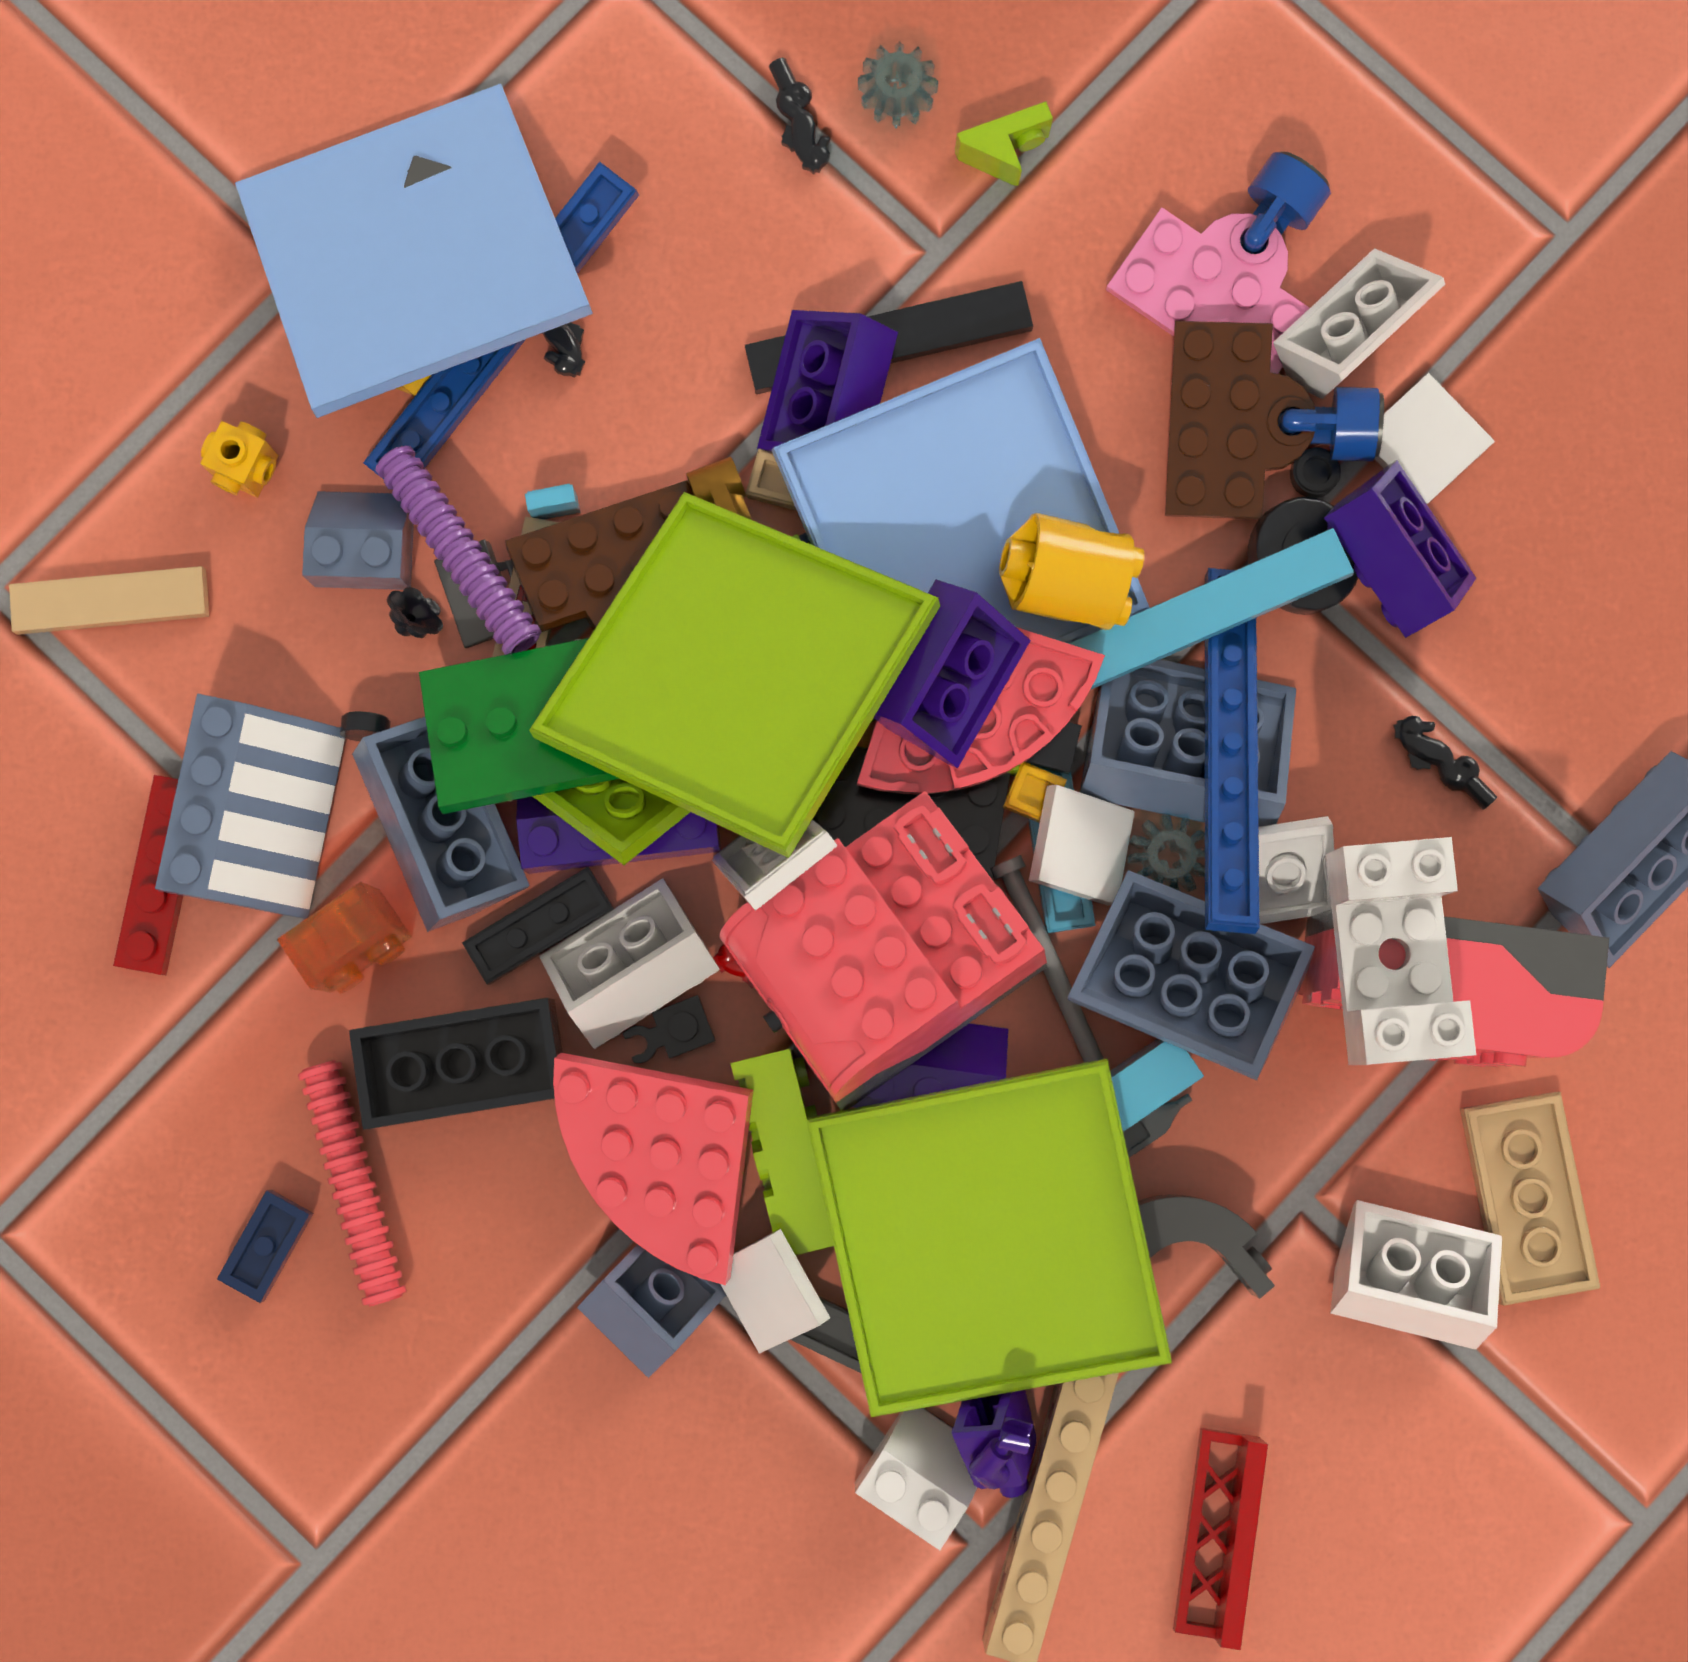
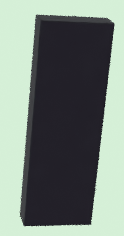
M586 867L462 942L486 984L490 985L612 911L614 907L591 869Z

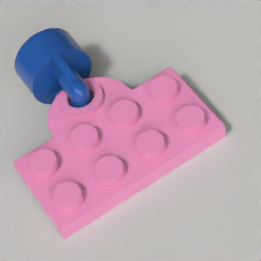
M1285 151L1272 153L1248 187L1249 195L1259 205L1253 214H1230L1215 220L1200 234L1173 214L1161 208L1107 285L1106 291L1172 336H1174L1175 321L1273 323L1270 372L1278 374L1283 366L1273 342L1310 309L1280 288L1288 270V250L1282 234L1288 226L1298 230H1306L1331 195L1327 179L1315 167L1302 158Z

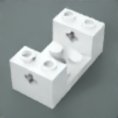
M1452 837L1343 846L1326 854L1348 1065H1370L1476 1055L1470 1000L1453 1001L1442 896L1458 891ZM1387 939L1398 941L1405 949V961L1396 970L1385 967L1379 959V948Z

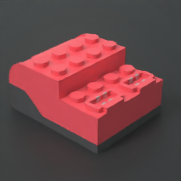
M926 791L846 847L839 838L835 839L834 841L838 845L836 848L756 911L748 902L745 903L728 919L720 931V939L771 1010L763 1016L774 1033L782 1027L784 1028L841 1111L848 1110L1047 968L1043 946Z
M1331 909L1307 918L1304 942L1315 946L1309 969L1300 987L1299 995L1303 996L1302 1004L1343 1010ZM1444 917L1453 1001L1470 1000L1476 1055L1427 1060L1448 1061V1059L1455 1060L1454 1064L1475 1067H1512V1065L1526 1067L1527 1058L1566 1056L1578 1051L1590 1041L1597 1031L1602 1017L1609 937ZM1385 940L1379 948L1381 963L1392 970H1396L1403 965L1406 957L1404 947L1396 940Z

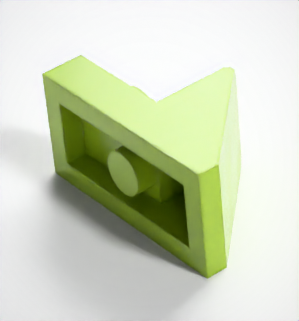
M1042 102L957 133L955 144L957 159L1011 185L1018 186L1022 169L1015 149L1018 148L1021 152L1032 150L1043 144L1045 138L1049 137L1053 117L1047 102Z

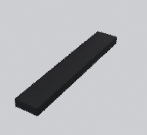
M1022 281L867 316L898 332L891 363L1030 332L1033 329V322ZM785 336L745 345L756 395L772 390Z

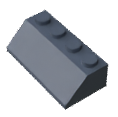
M425 717L361 739L352 755L427 932L478 913L530 886L524 871L521 869L520 861L495 804L442 814L440 811Z
M1670 751L1658 765L1652 767L1647 772L1644 779L1625 799L1619 801L1614 806L1611 813L1597 828L1580 841L1578 847L1558 868L1553 869L1547 875L1545 881L1537 888L1552 916L1570 933L1609 937L1608 968L1626 952L1688 887V760Z

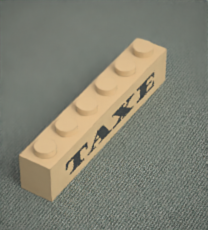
M1119 1373L1059 1383L1054 1386L1028 1477L1029 1488L1022 1498L982 1638L987 1655L1010 1662L1038 1661Z

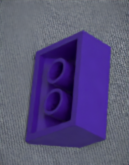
M792 310L757 449L772 452V449L776 446L880 404L898 332L861 313Z
M1397 460L1339 501L1324 517L1328 523L1327 529L1334 528L1342 547L1345 548L1354 561V569L1361 583L1368 588H1372L1381 601L1384 617L1393 627H1398L1405 638L1453 612L1476 580L1475 575Z
M935 579L928 593L938 597L940 608L875 714L874 719L889 731L950 766L958 768L1031 640L977 592Z
M969 1023L852 1107L869 1106L1005 1079L1009 1029Z

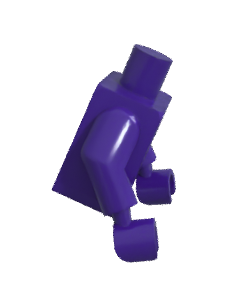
M1020 1390L962 1401L952 1430V1436L974 1486L980 1489L999 1488L1002 1496L1007 1498H1014L1024 1494L1029 1488L1027 1475L1036 1446V1432L1026 1391Z

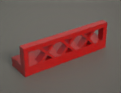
M1200 1428L1173 1624L1175 1633L1213 1638L1220 1647L1241 1650L1268 1450V1444L1258 1436ZM1211 1441L1238 1446L1235 1466L1220 1477H1218L1208 1463ZM1208 1471L1214 1482L1205 1488ZM1234 1478L1231 1494L1224 1484ZM1220 1488L1230 1501L1229 1515L1214 1527H1211L1202 1515L1203 1500ZM1201 1521L1207 1532L1198 1538ZM1227 1528L1224 1545L1218 1534ZM1214 1539L1223 1552L1222 1566L1204 1578L1195 1565L1196 1551ZM1194 1572L1201 1582L1191 1589ZM1220 1579L1217 1596L1211 1585ZM1205 1590L1209 1592L1217 1603L1214 1625L1187 1621L1189 1602Z

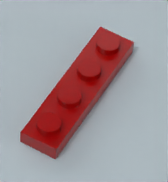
M154 775L114 959L113 966L167 976L183 896L158 891L155 889L178 784V779L159 775Z

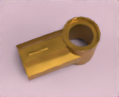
M731 456L686 473L694 496L751 519L744 501V497H746L744 487Z

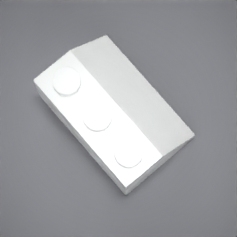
M1374 248L1273 342L1286 375L1303 386L1307 392L1323 399L1445 285L1444 278Z
M663 878L539 956L567 1013L594 1049L618 1036L630 1026L659 1010L668 1002L720 970Z
M1356 1200L1335 1266L1330 1314L1476 1350L1497 1328L1502 1236Z

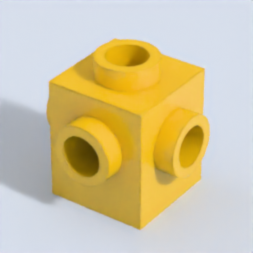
M221 420L216 432L212 431L208 434L201 449L202 460L200 464L213 476L210 482L233 495H238L239 491L242 490L258 498L263 487L272 478L276 468V460L279 456L265 441L267 434L240 421L238 427H235Z

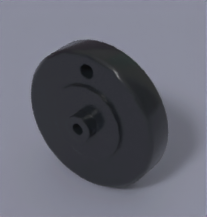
M1296 497L1288 499L1266 511L1257 521L1250 535L1248 544L1249 565L1327 531L1328 523L1324 517L1334 506L1313 497ZM1343 548L1354 571L1353 576L1280 608L1294 614L1305 615L1324 611L1343 601L1351 593L1358 580L1354 569L1355 563L1345 548Z

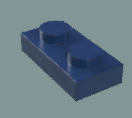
M266 1190L217 1280L259 1303L264 1302L314 1213L273 1190Z

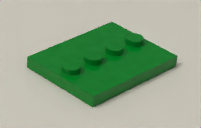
M589 638L419 672L437 801L442 814L620 779L535 739L529 731Z

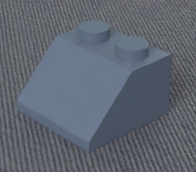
M318 491L305 525L302 576L314 587L404 590L407 587H411L414 524L409 519V513H405L401 508V501H397L392 493Z
M637 1244L577 1308L649 1378L676 1352L721 1302L726 1293L721 1284L700 1279L678 1270L656 1258Z

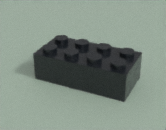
M542 998L349 1030L363 1130L555 1099L553 1086L554 1058L559 1053H563L555 999Z

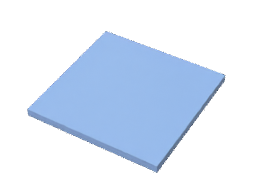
M501 83L235 182L308 401L316 418L593 314ZM413 156H419L451 166L448 170L404 188L408 174L407 171Z
M1040 338L772 449L774 458L811 545L926 593L930 590L935 579L977 592L1015 627L1068 644L1101 630L1097 626L1086 623L1061 621L1012 610L999 575V563L1006 540L1029 519L1031 514L1049 515L1087 524L1098 531L1120 534ZM1132 577L1127 596L1132 598L1130 617L1150 608L1138 578Z

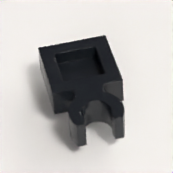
M699 995L653 1012L652 1015L657 1025L656 1027L649 1029L644 1026H633L623 1033L625 1039L641 1035L647 1041L646 1050L642 1054L632 1057L634 1063H645L655 1056L657 1049L665 1046L668 1057L671 1059L716 1041Z

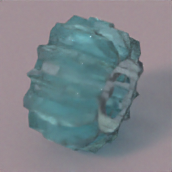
M901 41L895 45L894 53H889L886 48L880 45L876 52L877 60L866 58L863 62V72L865 74L858 77V90L864 93L861 97V104L864 109L875 108L874 119L877 123L889 115L892 116V125L895 128L900 126L901 117L906 116L909 121L916 124L919 121V110L929 112L933 107L931 95L938 92V80L931 77L934 74L935 66L932 60L921 61L922 51L919 46L909 54L904 53V46ZM899 81V87L903 83L906 84V87L897 89V83H894L893 87L890 86V83Z
M1164 814L1160 817V830L1153 822L1147 820L1142 824L1143 832L1147 838L1133 835L1129 841L1133 847L1141 850L1142 853H1134L1127 856V863L1131 865L1142 864L1144 869L1137 872L1139 875L1144 877L1150 876L1152 880L1161 884L1165 882L1166 886L1179 890V882L1183 889L1191 892L1196 889V883L1191 874L1197 877H1205V866L1196 862V859H1205V848L1196 849L1195 843L1205 837V833L1203 830H1198L1189 837L1186 831L1190 826V819L1183 817L1178 822L1175 830L1173 829L1172 819L1169 814ZM1164 844L1169 845L1171 852L1179 853L1180 859L1172 864L1174 869L1169 868L1167 860H1159L1158 853L1166 848Z

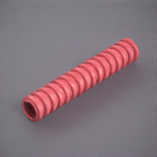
M334 1060L303 1069L298 1074V1078L300 1081L305 1080L306 1087L302 1089L304 1096L309 1095L311 1102L307 1103L306 1106L308 1110H313L315 1115L311 1119V1124L318 1126L319 1132L315 1134L316 1140H322L323 1147L319 1149L320 1155H326L328 1161L323 1166L324 1170L330 1169L332 1177L327 1179L328 1184H334L336 1192L332 1193L333 1200L338 1199L340 1207L336 1208L337 1215L343 1214L345 1221L340 1226L341 1230L347 1229L349 1237L344 1239L345 1244H351L353 1252L349 1253L350 1260H356L357 1267L353 1269L354 1275H360L361 1282L357 1284L358 1290H364L366 1296L361 1299L362 1304L371 1307L402 1297V1294L407 1292L405 1285L400 1286L398 1281L402 1277V1273L400 1270H395L394 1263H397L398 1259L396 1255L391 1256L390 1248L394 1247L393 1241H387L385 1233L389 1232L388 1225H382L381 1218L385 1217V1213L383 1210L378 1211L377 1203H380L381 1199L380 1196H374L373 1188L377 1187L376 1181H370L368 1174L373 1172L372 1167L365 1165L364 1159L368 1157L367 1151H361L360 1147L364 1139L363 1136L357 1137L355 1130L360 1125L358 1121L353 1122L351 1116L356 1111L354 1106L349 1107L347 1102L351 1098V1094L349 1091H344L343 1085L347 1083L346 1077H340L339 1070L343 1068L342 1062Z

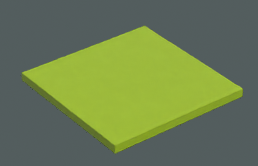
M684 492L529 731L535 739L789 858L939 610L940 602L936 596Z
M1108 1058L813 1116L807 1119L871 1417L1172 1363Z

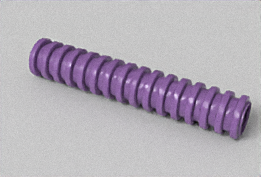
M400 446L387 452L379 460L375 471L381 478H384L387 488L393 490L392 495L397 501H401L400 506L405 513H409L411 522L414 525H418V532L421 536L426 537L425 542L430 548H434V554L437 559L443 560L442 566L446 572H452L451 579L455 584H460L459 590L463 596H469L467 601L472 608H477V616L480 620H486L484 626L489 632H494L493 638L496 643L503 644L501 648L503 653L507 655L528 650L539 639L542 632L537 624H532L533 618L528 612H523L524 605L520 600H515L516 594L511 588H506L507 581L503 576H498L499 570L494 564H490L491 559L488 554L481 552L482 546L477 540H473L474 535L470 529L465 528L463 519L456 516V509L453 505L448 504L449 500L446 495L440 493V487L437 482L431 481L432 476L428 470L423 469L424 464L420 458L415 457L416 453L411 446Z

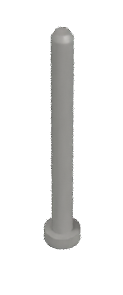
M1021 855L990 868L994 880L1002 878L1015 909L1045 949L1047 968L1043 972L1084 1063L1104 1059L1081 1006L1068 1000L1072 986L1019 870L1025 867Z

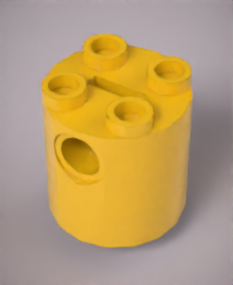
M1034 513L1006 540L1001 553L999 575L1012 610L1061 621L1086 623L1106 631L1112 629L1114 625L1125 626L1127 624L1132 609V598L1127 597L1132 577L1137 578L1140 575L1145 554L1144 549L1134 546V540L1130 534L1102 532L1091 528L1087 524Z

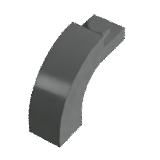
M1159 1195L1138 1201L1150 1258L1164 1247L1173 1243L1183 1241L1200 1242L1212 1248L1246 1289L1257 1298H1262L1275 1286L1266 1275L1272 1268L1253 1246L1247 1251L1243 1248L1258 1233L1232 1211L1216 1203L1186 1195Z

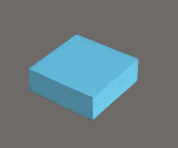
M564 484L528 491L525 494L527 510L531 518L545 520L581 513L578 496L573 485Z

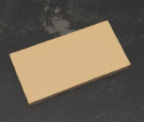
M1551 1092L1460 1108L1484 1232L1502 1236L1498 1303L1504 1306L1599 1289L1600 1283L1561 1092Z

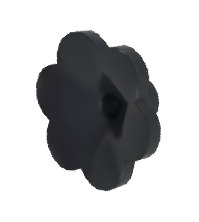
M407 587L403 592L395 590L388 595L387 603L391 608L389 617L395 623V629L400 635L424 638L427 634H438L443 628V622L438 617L441 612L439 605L432 599L424 598L419 590Z

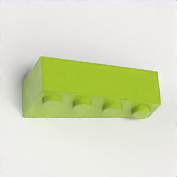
M786 1049L730 1063L734 1080L739 1081L740 1087L753 1089L749 1131H751L753 1140L751 1144L760 1181H763V1194L772 1231L775 1232L781 1229L795 1255L834 1246L807 1123L809 1117L818 1115L815 1105L805 1107L801 1090L802 1087L810 1086L804 1058L794 1059L792 1049Z

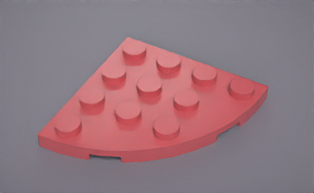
M1018 628L1031 641L958 768L950 766L889 731L876 721L857 786L900 794H921L924 791L927 794H935L971 787L1007 773L1045 747L1068 724L1094 684L1105 655Z
M559 1053L554 1058L553 1077L555 1107L559 1126L570 1159L581 1181L595 1202L620 1230L656 1258L700 1279L726 1285L731 1278L753 1089Z

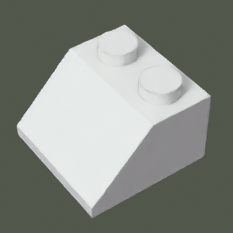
M925 1408L900 1412L856 1479L855 1493L940 1551L969 1507L978 1487L974 1486L952 1436L953 1427Z

